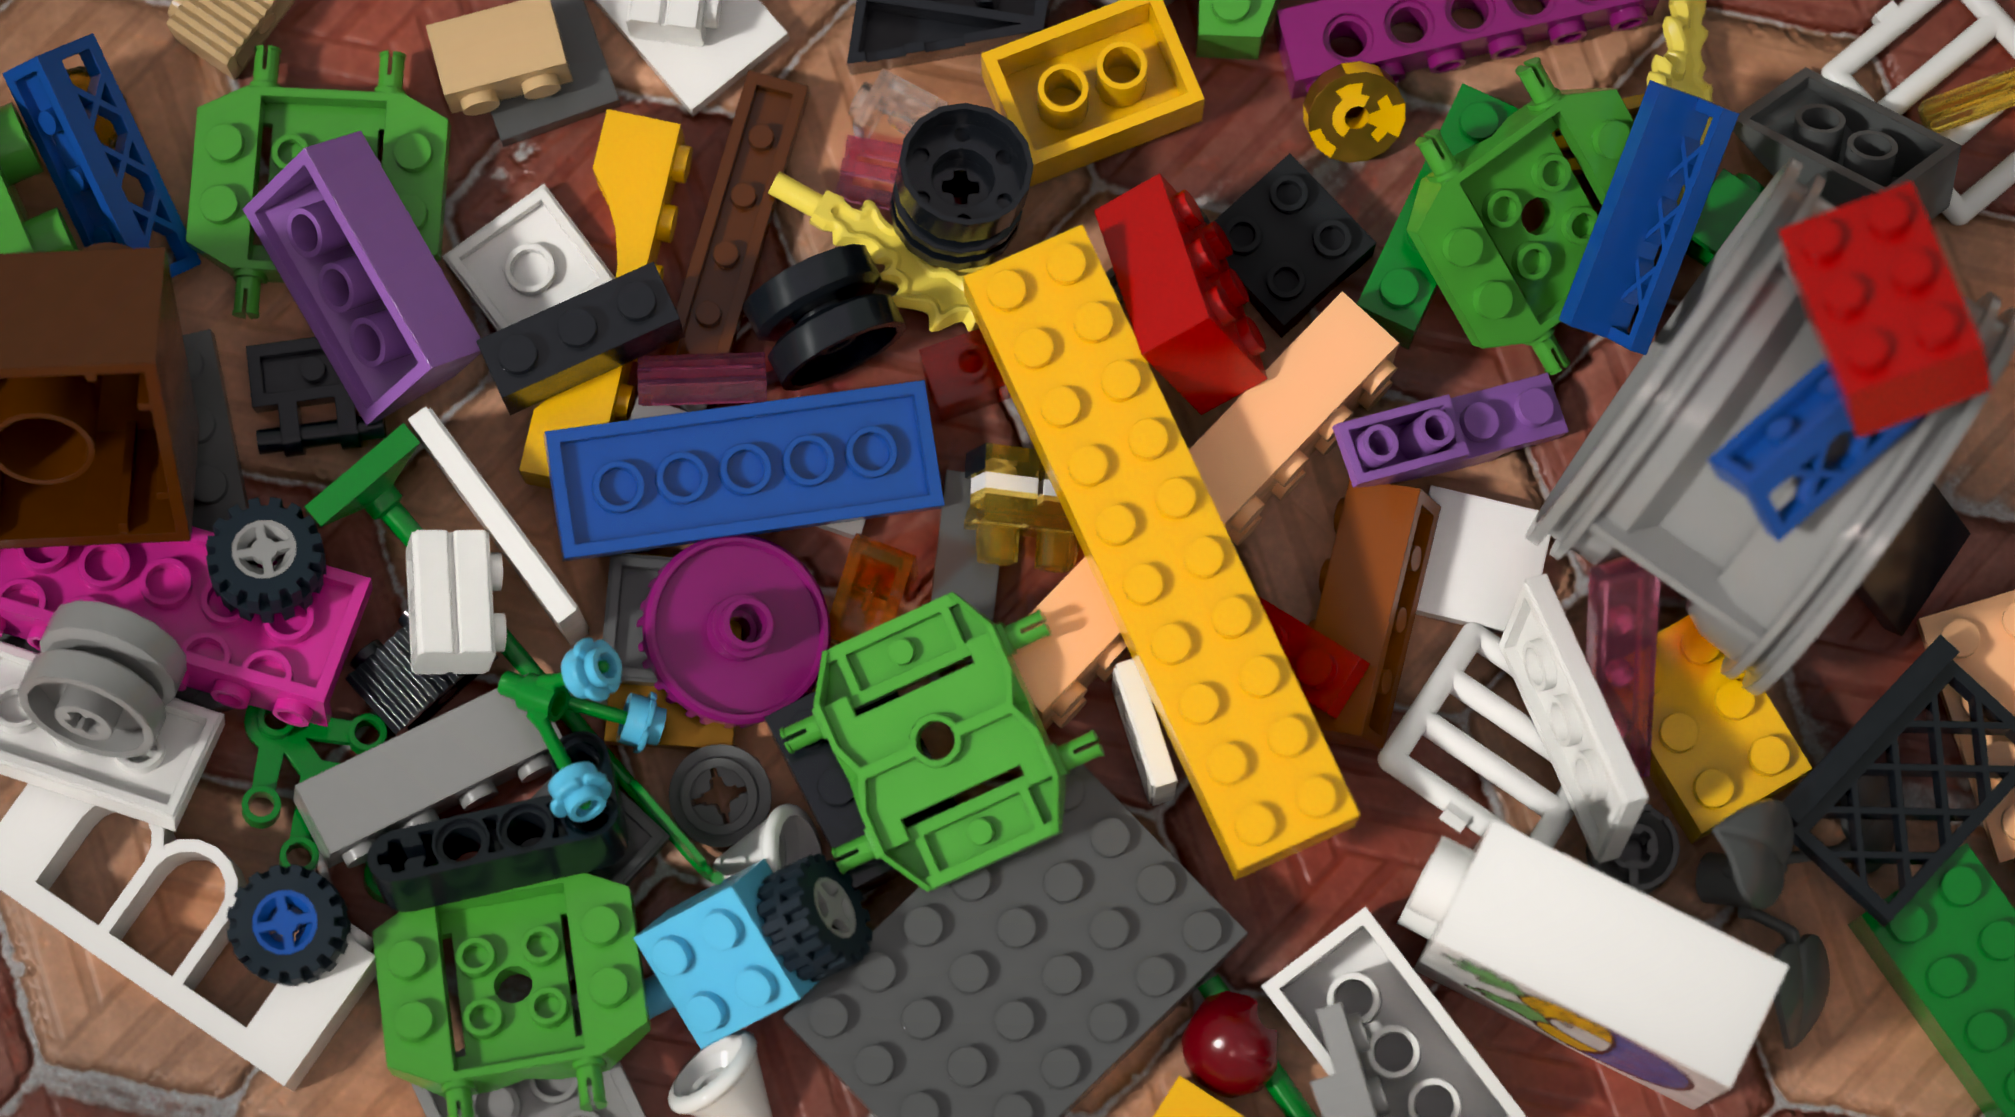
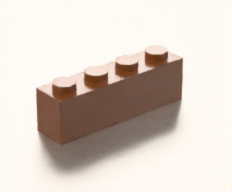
M1349 479L1346 496L1337 503L1334 513L1336 537L1331 558H1327L1324 561L1319 575V589L1322 595L1316 619H1312L1308 626L1370 663V666L1337 719L1307 702L1326 742L1381 751L1385 745L1441 506L1421 488L1393 484L1353 488Z

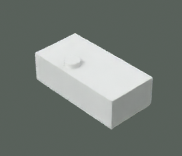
M1366 907L1261 986L1329 1076L1334 1075L1335 1072L1316 1009L1342 1002L1345 1005L1347 1015L1360 1012L1371 1050L1359 1053L1367 1079L1379 1075L1391 1114L1382 1117H1527Z

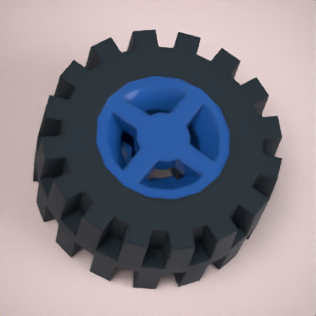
M280 864L268 867L269 871L262 874L256 872L248 878L250 882L244 888L239 887L234 894V897L237 899L234 906L229 907L227 919L230 920V929H226L228 940L232 943L233 952L239 961L250 972L261 979L285 986H298L299 983L303 982L310 984L319 980V975L325 971L330 972L337 965L335 961L339 955H344L348 946L346 942L347 933H351V921L347 915L348 908L338 890L326 878L315 871L291 864V867H283ZM306 924V926L300 927L299 932L295 935L296 940H294V933L298 930L299 926Z

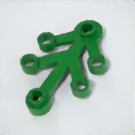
M249 705L245 712L244 728L249 741L259 750L252 788L244 794L242 799V816L250 826L258 829L268 828L278 820L281 812V799L276 792L284 756L299 774V783L340 764L322 760L308 741L348 745L359 755L386 742L387 728L383 720L377 715L365 713L358 715L352 721L331 717L327 727L309 723L307 727L287 724L286 727L275 730L268 727L264 721L265 717L272 711ZM363 726H370L378 731L379 739L372 744H363L358 741L355 732ZM256 798H266L272 802L274 809L266 816H256L250 811L249 805ZM295 805L290 838L281 847L279 863L283 867H291L287 860V855L293 849L301 848L308 851L312 858L311 862L304 868L316 871L319 862V850ZM366 861L364 862L366 866L363 877L365 889L374 900L386 904Z

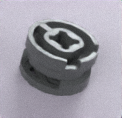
M1645 804L1620 858L1598 863L1594 859L1588 843L1585 850L1589 867L1645 895L1663 885L1676 867L1680 851L1678 833L1669 817L1664 816L1654 809L1653 805Z

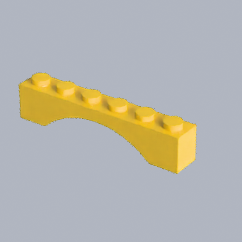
M607 109L593 164V171L598 186L610 208L615 226L618 262L616 278L654 262L663 281L664 266L658 265L656 262L661 241L671 243L675 233L678 206L670 205L675 183L685 184L687 181L693 148L685 145L681 124ZM645 355L633 361L642 363ZM633 361L550 397L533 410L519 468L526 484L551 489L543 436L545 431L630 419L635 398V386L628 385L627 383Z

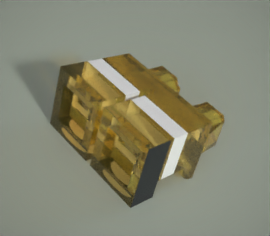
M984 443L967 452L965 478L971 479L970 508L967 510L964 520V529L976 530L977 562L998 566H1010L1017 563L1019 536L1036 538L1034 569L1055 573H1066L1073 570L1076 565L1080 544L1036 449Z

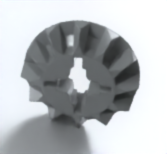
M715 744L695 750L678 765L670 782L669 804L676 823L690 838L707 846H733L766 820L771 810V780L768 778L759 759L736 745ZM713 768H716L718 777H722L725 786L736 785L737 788L743 786L747 788V791L741 792L738 797L730 801L731 811L728 813L730 822L726 821L725 813H721L718 804L695 803V799L704 796V793L713 788L712 778L715 777Z

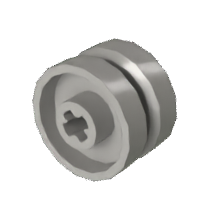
M79 600L60 605L52 614L40 640L41 653H38L30 662L17 690L19 705L35 724L51 736L77 749L101 756L117 758L145 755L155 744L166 719L165 706L176 696L186 673L185 653L176 640L159 626L130 610L103 602Z

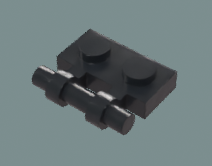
M316 337L246 346L252 408L256 413L276 410L279 412L280 427L256 431L260 455L284 452L286 457L306 455L307 448L341 444L343 450L363 447V441L387 437L385 417L376 423L366 426ZM335 403L337 419L302 423L300 407Z

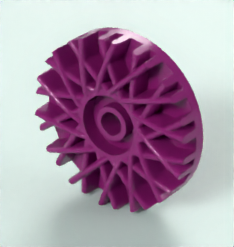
M751 535L701 540L675 555L673 559L659 569L657 577L648 584L647 587L651 589L639 608L643 611V616L637 620L636 624L637 628L642 627L643 641L639 643L638 649L640 652L646 653L647 656L642 665L644 669L651 668L658 680L654 683V687L658 691L664 689L667 692L665 701L669 704L675 702L688 710L685 713L687 717L698 716L700 717V723L704 725L715 722L725 724L724 728L727 729L736 726L747 728L766 722L764 717L808 695L817 684L822 652L829 649L831 643L829 610L825 597L814 576L797 557L781 546ZM730 620L736 621L742 626L744 630L742 641L733 634L730 628Z

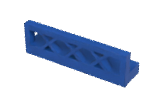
M94 33L38 55L2 73L84 247L97 243L111 242L123 244L131 248H150L149 241L153 230L166 237L177 260L169 264L171 278L202 264L197 252L191 249L186 242L187 231ZM77 54L80 55L90 76L87 92L73 85L62 60ZM97 115L111 121L118 135L115 150L100 142L94 130ZM125 173L137 178L144 190L145 196L142 208L127 200L121 187Z
M1652 80L1649 81L1560 314L1559 321L1571 327L1608 338L1630 351L1647 355L1739 113L1698 96ZM1709 117H1712L1704 142L1700 146V140ZM1685 185V191L1682 196L1681 202L1677 206V199L1681 192L1682 186ZM1662 245L1661 254L1659 256L1657 264L1654 266V259L1658 252L1659 246ZM1638 305L1639 311L1632 326L1631 332H1628L1627 330L1633 317L1636 306Z
M1823 359L1707 460L1720 480L1746 496L1766 533L1779 542L1925 415L1857 439L1825 359ZM1851 432L1845 453L1833 463H1824L1829 443L1840 433ZM1789 477H1799L1794 497L1777 511L1769 495Z

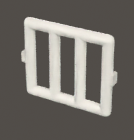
M1892 0L1873 16L1871 22L1874 25L1822 68L1821 75L1876 102L1852 75L1943 0H1903L1899 5ZM1961 0L1978 20L1877 103L1902 115L1994 38L2015 59V21L1996 0ZM2015 70L1938 134L1960 145H1964L2015 102ZM2015 151L1962 195L1953 188L1950 206L1942 214L1954 225H1965L2015 183Z
M1467 623L1463 626L1380 751L1378 764L1386 773L1441 809L1443 812L1439 819L1459 833L1467 827L1482 837L1493 819L1518 831L1409 756L1420 738L1424 736L1540 815L1541 819L1529 837L1553 849L1574 815L1562 785L1556 794L1552 793L1437 714L1449 694H1451L1551 762L1531 717L1464 672L1476 653H1478L1512 676L1499 647L1501 638L1479 623ZM1611 713L1622 737L1624 727L1618 717Z

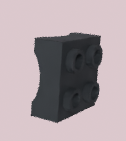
M1291 153L1214 220L1222 228L1232 247L1233 254L1226 258L1229 268H1232L1243 282L1251 304L1281 338L1294 328L1328 293L1365 264L1373 256L1376 247L1374 239Z

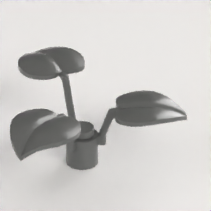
M1861 776L1858 779L1860 807H1891L1888 776ZM1846 793L1841 797L1840 806H1847ZM1764 799L1740 808L1712 829V832L1726 853L1708 852L1703 855L1696 872V890L1702 902L1737 906L1740 919L1754 920L1780 933L1784 937L1785 943L1777 947L1773 958L1789 967L1774 997V1004L1785 1046L1784 1049L1792 1050L1809 1033L1825 1006L1830 986V968L1825 947L1817 935L1805 934L1800 938L1797 928L1762 911L1772 906L1779 898L1784 885V873L1788 870L1787 865L1811 861L1801 850L1791 852L1794 842V828L1786 805L1779 800ZM1840 819L1846 838L1839 844L1827 846V848L1835 851H1851L1848 819ZM1861 820L1864 851L1891 852L1894 845L1892 820ZM1866 864V874L1876 871L1883 864Z

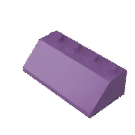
M361 131L305 147L243 208L245 215L366 426L376 423L452 379L481 354L476 340L481 338L474 324L463 309L444 276L441 267L433 257L414 224L410 213L406 210L384 172L380 161L375 156Z

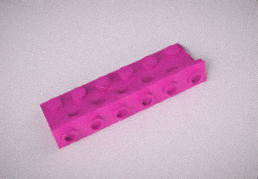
M193 526L191 541L0 549V637L5 633L26 639L29 645L41 651L40 640L52 614L60 605L78 600L103 602L132 611L155 623L176 640L186 655L187 670L178 691H184L187 687L211 693L213 699L231 708L245 709L248 705L269 710L272 711L277 719L297 727H307L309 723L327 727L332 716L330 699L373 586L372 580L369 577L326 565V574H323L324 585L320 594L312 593L313 603L306 610L297 605L294 607V617L284 620L282 613L274 614V623H262L260 614H254L252 621L240 617L237 608L230 612L223 605L221 596L217 597L210 580L206 560L208 535L214 536V532ZM277 561L272 562L273 566L277 564ZM261 564L257 565V567L263 569V566Z

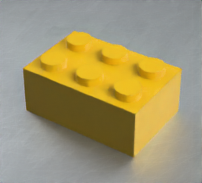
M1120 0L981 53L982 78L996 112L1012 121L1028 142L1033 161L1030 187L1202 121L1205 98L1163 0Z
M1688 615L1600 666L1594 674V678L1609 711L1621 721L1625 737L1690 843L1693 844L1710 834L1715 826L1740 808L1775 796L1800 781L1813 768L1766 692L1754 696L1743 688L1742 683L1747 670L1733 679L1721 673V665L1725 654L1699 634Z

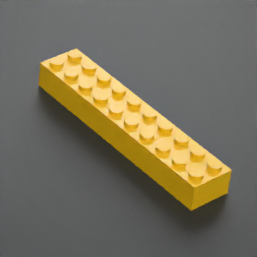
M1083 224L963 276L966 301L1234 879H1240L1355 827L1360 817L1359 811L1148 362L1141 355L1136 337Z

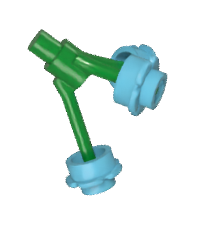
M589 637L579 640L574 648L564 655L561 672L541 675L529 673L526 676H522L508 670L501 676L498 683V693L515 700L517 708L527 712V718L539 731L559 769V772L552 777L548 785V791L553 798V801L550 803L552 813L559 818L566 817L567 815L575 822L588 821L599 815L606 806V800L611 794L612 786L607 781L606 775L598 772L594 764L590 762L572 764L551 723L558 721L566 710L618 723L616 742L632 746L633 753L639 754L644 750L646 744L658 745L667 716V709L657 706V695L651 691L647 697L629 693L623 710L597 703L607 700L609 693H614L618 690L622 674V663L618 654L606 641L601 639L595 642Z

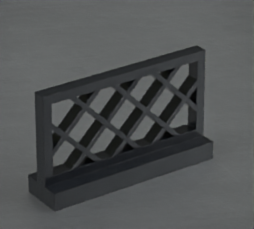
M1941 634L1782 801L1788 808L1793 822V844L1883 927L1891 922L2015 786V766L1989 765L1986 735H2005L2015 744V716L1953 661L1959 651ZM1947 684L1968 701L1970 722L1940 721L1937 695ZM1925 709L1926 721L1914 720ZM1901 733L1928 734L1931 764H1900L1898 736ZM1941 734L1972 735L1975 765H1945ZM1886 751L1887 763H1874ZM1861 776H1888L1891 807H1860L1858 779ZM1902 777H1932L1935 808H1905ZM1946 777L1976 778L1979 805L1975 809L1949 808ZM1990 778L2002 779L1991 791ZM1846 793L1847 806H1834ZM1821 819H1848L1851 851L1828 849L1810 830ZM1861 820H1892L1895 852L1864 851ZM1906 820L1937 821L1939 848L1936 852H1909ZM1950 821H1963L1952 833ZM1845 863L1852 864L1853 871ZM1866 864H1897L1899 892L1889 903L1867 884ZM1910 865H1923L1913 877L1911 876Z

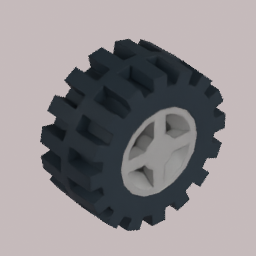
M259 497L248 499V509L242 511L238 504L229 508V519L225 521L219 517L213 525L214 536L208 535L206 560L213 589L217 597L221 596L223 605L230 612L237 608L240 617L252 621L254 614H260L262 623H274V614L282 613L284 620L290 619L295 616L294 607L300 605L306 610L313 603L312 593L320 594L324 585L323 574H326V559L320 532L318 533L316 523L311 516L303 517L302 508L294 503H291L286 509L283 508L281 498L270 497L269 504L262 506L260 505ZM277 561V564L273 566L272 562ZM261 564L263 566V569L257 567V565Z
M810 854L772 873L762 881L763 886L758 888L757 897L763 901L757 905L758 916L763 917L765 920V924L761 925L764 936H770L773 941L770 948L774 955L778 956L781 954L784 958L783 966L789 972L797 970V978L804 981L811 979V982L825 979L864 959L863 956L867 955L871 948L867 942L872 940V930L866 926V923L871 919L869 911L861 906L860 901L864 900L860 890L854 891L851 886L853 879L848 872L840 873L836 865L837 862L833 859L826 861L825 855L822 854L813 856Z

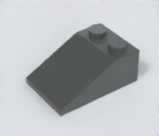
M1806 67L1740 112L1733 129L1736 136L1773 177L1792 156L1804 164L1797 178L1804 185L1816 173L1824 177L1826 182L1819 195L1836 207H1841L1911 180L1929 221L1950 206L1962 145L1836 82L1828 80Z

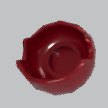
M1227 990L1208 996L1203 1001L1185 1028L1181 1041L1184 1061L1192 1076L1200 1084L1219 1096L1232 1099L1261 1091L1276 1072L1278 1032L1276 1029L1266 1028L1260 1022L1257 1000L1251 996Z

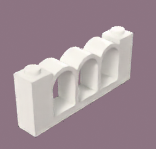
M28 783L0 821V890L286 1088L295 1091L377 975L375 955L371 953L374 947L373 938L351 924V933H347L346 938L348 943L344 955H339L335 961L337 965L330 972L325 971L319 975V980L310 984L307 982L299 983L298 986L277 984L246 1027L194 991L228 944L229 940L226 930L230 929V920L227 919L228 909L234 906L237 899L234 897V894L238 888H244L247 885L242 870L234 861L216 846L199 839L176 840L172 830L148 823L151 829V848L146 859L98 925L53 894L49 889L94 826L105 816L115 812ZM192 860L209 861L216 864L221 870L225 881V898L216 916L172 976L121 940L165 878L177 866ZM306 924L300 925L298 928V932L300 930V927L306 926Z

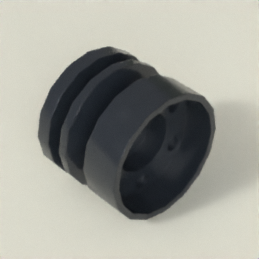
M968 103L938 107L916 121L903 140L889 206L894 231L911 253L930 265L952 270L981 267L1004 253L1017 234L1033 171V161L1028 142L1015 124L991 108ZM954 197L960 198V204L955 203Z

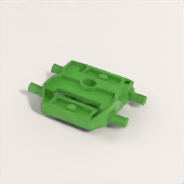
M257 45L254 49L253 81L249 83V86H244L197 107L186 242L191 249L233 276L236 282L233 316L246 319L247 314L250 319L259 318L261 283H284L264 246L253 245L255 230L243 211V208L258 194L263 127L272 128L268 183L305 147L357 131L363 133L375 156L379 159L380 134L384 133L382 168L406 210L410 213L414 224L436 262L441 260L451 125L447 118L407 96L403 90L404 63L406 60L404 53L393 51L392 59L389 51L379 52L378 87L374 89V92L281 87L278 84L279 61L282 49L268 45L267 52L264 45Z
M1535 57L1523 62L1525 66L1519 65L1515 69L1516 74L1520 77L1532 100L1510 115L1490 138L1454 156L1445 143L1439 129L1430 130L1423 134L1425 137L1417 138L1415 144L1419 147L1432 172L1420 181L1406 231L1473 346L1483 349L1516 344L1532 346L1545 369V373L1555 375L1563 371L1560 367L1567 368L1570 360L1565 355L1554 335V326L1561 322L1559 321L1560 314L1598 214L1592 208L1571 170L1570 163L1562 154L1551 133L1559 128L1602 205L1634 120L1617 89L1602 87L1560 90L1552 84L1541 64L1540 58ZM1538 198L1544 207V219L1539 228L1533 232H1528L1522 223V211L1530 200Z
M951 592L822 652L813 704L814 709H811L813 715L785 728L782 727L779 731L781 738L785 740L806 732L784 742L790 754L823 738L828 740L850 782L866 829H864V835L831 849L834 859H841L859 850L857 854L836 863L842 874L875 858L876 860L882 859L925 891L932 892L1062 833L1066 785L1065 775L1070 774L1071 769L1099 756L1102 757L1105 753L1101 744H1096L1077 753L1078 750L1100 741L1093 729L1060 746L1050 742L1013 658V655L1017 654V649L1052 635L1049 625L1045 623L1024 633V631L1047 621L1040 609L1027 617L1005 626L1003 623L995 624L957 593ZM971 658L975 662L859 716L856 714V711ZM943 722L954 733V747L945 758L932 760L925 755L921 748V735L930 724ZM1019 766L1021 767L1023 776L906 828L903 819Z
M581 873L414 912H398L373 930L372 936L386 1062L390 1073L393 1076L444 1097L447 1101L448 1117H461V1113L462 1117H475L472 1095L497 1091L525 1079H566L577 1077L580 1100L579 1109L582 1111H594L591 1086L593 1100L597 1109L601 1110L607 1107L608 1102L605 1095L603 1072L610 1071L651 1030L641 951L633 939L638 934L634 899L630 887L594 875ZM562 918H568L583 1034L581 1036H577ZM452 938L466 1054V1056L456 1057L442 941V939ZM516 974L529 977L533 981L532 989L524 1000L517 1003H507L498 997L499 988L508 977Z

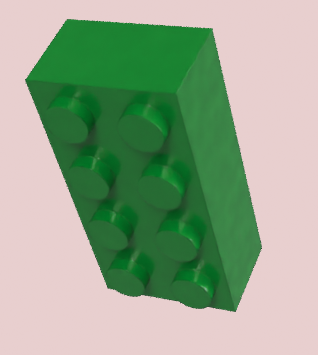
M1966 842L1947 859L1885 927L1879 924L1867 911L1849 923L1848 926L1985 1117H2015V908ZM1899 889L1891 895H1889L1884 900L1887 903H1889L1891 899L1899 892Z

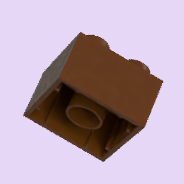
M105 242L93 244L77 251L0 253V549L191 541L200 426L166 247L131 248L123 244Z

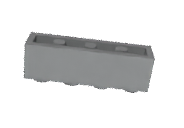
M498 688L295 785L293 801L327 867L331 868L344 861L347 868H352L367 861L368 851L372 843L382 834L400 828L440 820L439 814L460 804L464 811L475 809L499 794L497 786L519 776L522 783H526L552 770L550 763L551 754L539 731L527 718V712L518 709L515 700L500 695ZM552 722L551 724L556 734L561 739L562 735L556 723Z

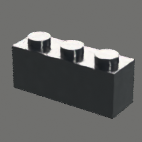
M651 262L476 340L505 406L509 414L512 415L684 338L685 334L680 318L654 262Z

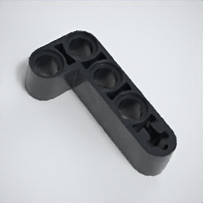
M587 731L572 732L560 739L572 764L590 762L596 766L598 772L605 774L607 781L611 783V794L606 800L604 810L599 815L584 822H575L567 815L566 817L559 818L550 809V803L553 801L552 796L546 795L389 831L382 834L372 843L367 858V863L383 901L391 909L400 912H414L603 869L617 863L624 856L628 848L629 836L619 783L605 742L598 735ZM551 756L550 763L554 776L559 772V769ZM605 823L599 830L584 832L587 827L593 824ZM538 837L542 838L534 845L526 847L520 846L524 841L528 839ZM478 852L471 859L456 861L463 854ZM438 862V865L432 866L431 863Z

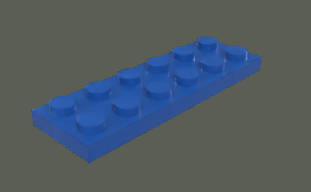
M925 380L545 431L543 435L562 562L693 544L701 540L757 535L935 510L945 506Z

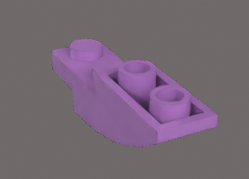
M1548 373L1450 398L1449 394L1337 423L1332 427L1353 488L1397 483L1493 461L1507 452L1559 439L1569 432Z

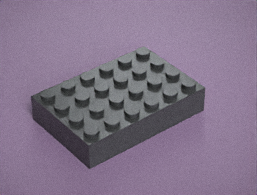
M1082 764L1071 769L1070 774L1065 775L1066 785L1062 833L935 891L927 892L919 886L872 931V940L867 942L871 948L869 953L863 956L864 959L834 975L822 979L783 1019L792 1032L874 1117H1065L1245 942L1248 932Z

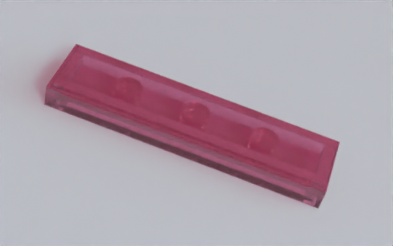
M1629 558L1590 568L1586 661L1640 778L1650 776L1660 579Z

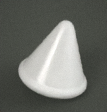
M786 803L777 806L766 820L714 861L712 868L721 872L725 880L765 858L774 873L810 854L812 856L816 854L823 855L818 832L808 814L797 805Z
M738 1030L695 1054L673 1081L668 1095V1103L671 1110L678 1114H689L695 1117H773L757 1055V1041L754 1035L746 1030Z

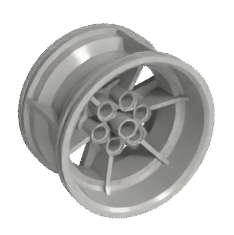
M1793 156L1786 161L1756 198L1651 343L1647 355L1641 357L1561 475L1525 535V538L1535 545H1538L1547 534L1554 537L1556 540L1549 555L1557 560H1560L1570 549L1593 565H1599L1627 556L1688 598L1685 608L1699 634L1725 654L1721 665V673L1729 679H1733L1747 670L1742 686L1754 696L1764 693L1782 677L1853 593L1933 483L1991 393V391L1926 414L1779 542L1766 533L1746 496L1716 476L1707 459L1824 359L1789 274L1778 229L1838 207L1819 195L1826 179L1818 173L1805 185L1797 180L1804 164ZM1992 292L1986 293L1976 302L1961 294L1984 346L1993 390L2015 350V308H2008L1997 317L2001 306V299ZM1842 432L1829 443L1824 463H1833L1845 453L1851 432ZM1789 477L1769 495L1777 511L1794 497L1799 477Z

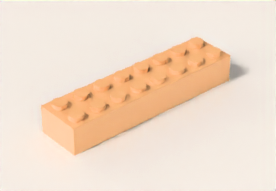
M1343 291L1265 370L1268 379L1245 391L1189 449L1226 531L1236 546L1240 545L1260 524L1263 518L1259 514L1265 508V502L1273 494L1281 501L1301 482L1306 475L1303 469L1315 450L1317 449L1325 456L1338 444L1332 427L1337 423L1350 420L1354 415L1353 411L1359 405L1367 411L1370 410L1393 384L1389 379L1398 369L1393 362L1399 342ZM1086 557L1029 614L1031 615L1040 609L1047 621L1024 631V633L1045 623L1049 625L1052 635L1017 649V654L1013 655L1045 730L1053 722L1060 728L1066 726L1086 704L1087 700L1084 698V695L1088 691L1087 687L1098 676L1105 683L1113 677L1115 664L1129 660L1131 657Z

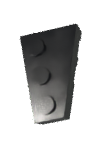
M857 0L847 66L850 74L856 75L986 52L1046 29L1051 0Z

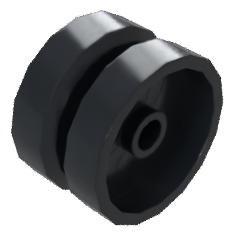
M845 245L809 257L765 282L743 304L742 308L758 340L776 342L767 357L784 390L797 391L837 378L885 351L907 329L891 295L873 293L881 280V276L865 245Z

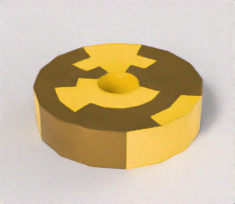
M1362 61L1341 63L1323 72L1310 86L1303 103V122L1316 148L1330 159L1346 163L1368 161L1384 153L1398 139L1405 123V102L1392 76L1379 66ZM1357 106L1364 107L1358 116L1354 118L1345 117L1351 108Z

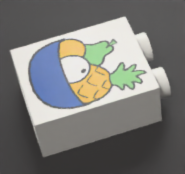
M1494 819L1473 850L1444 836L1441 837L1397 922L1398 925L1428 939L1414 967L1416 972L1692 1110L1731 1089L1789 967Z

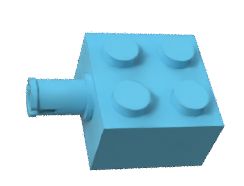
M765 858L726 878L721 884H715L666 910L633 938L655 973L644 979L649 1018L652 1019L675 1007L700 1049L801 999L818 983L811 982V979L804 981L797 978V970L789 972L783 966V956L781 954L775 956L770 946L773 944L771 937H765L761 925L765 924V920L763 917L758 916L757 905L763 901L757 897L758 888L763 886L762 881L773 873Z

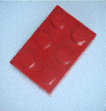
M1159 173L1094 210L1141 355L1201 415L1268 379L1259 355L1266 350L1265 341L1254 321L1249 316H1246L1242 305L1249 302L1247 290L1237 273L1232 268H1229L1226 260L1227 257L1233 254L1230 242L1216 221L1209 224L1204 221L1196 201L1186 189L1178 193Z
M1912 180L1778 229L1789 274L1857 439L1992 390L1984 346Z

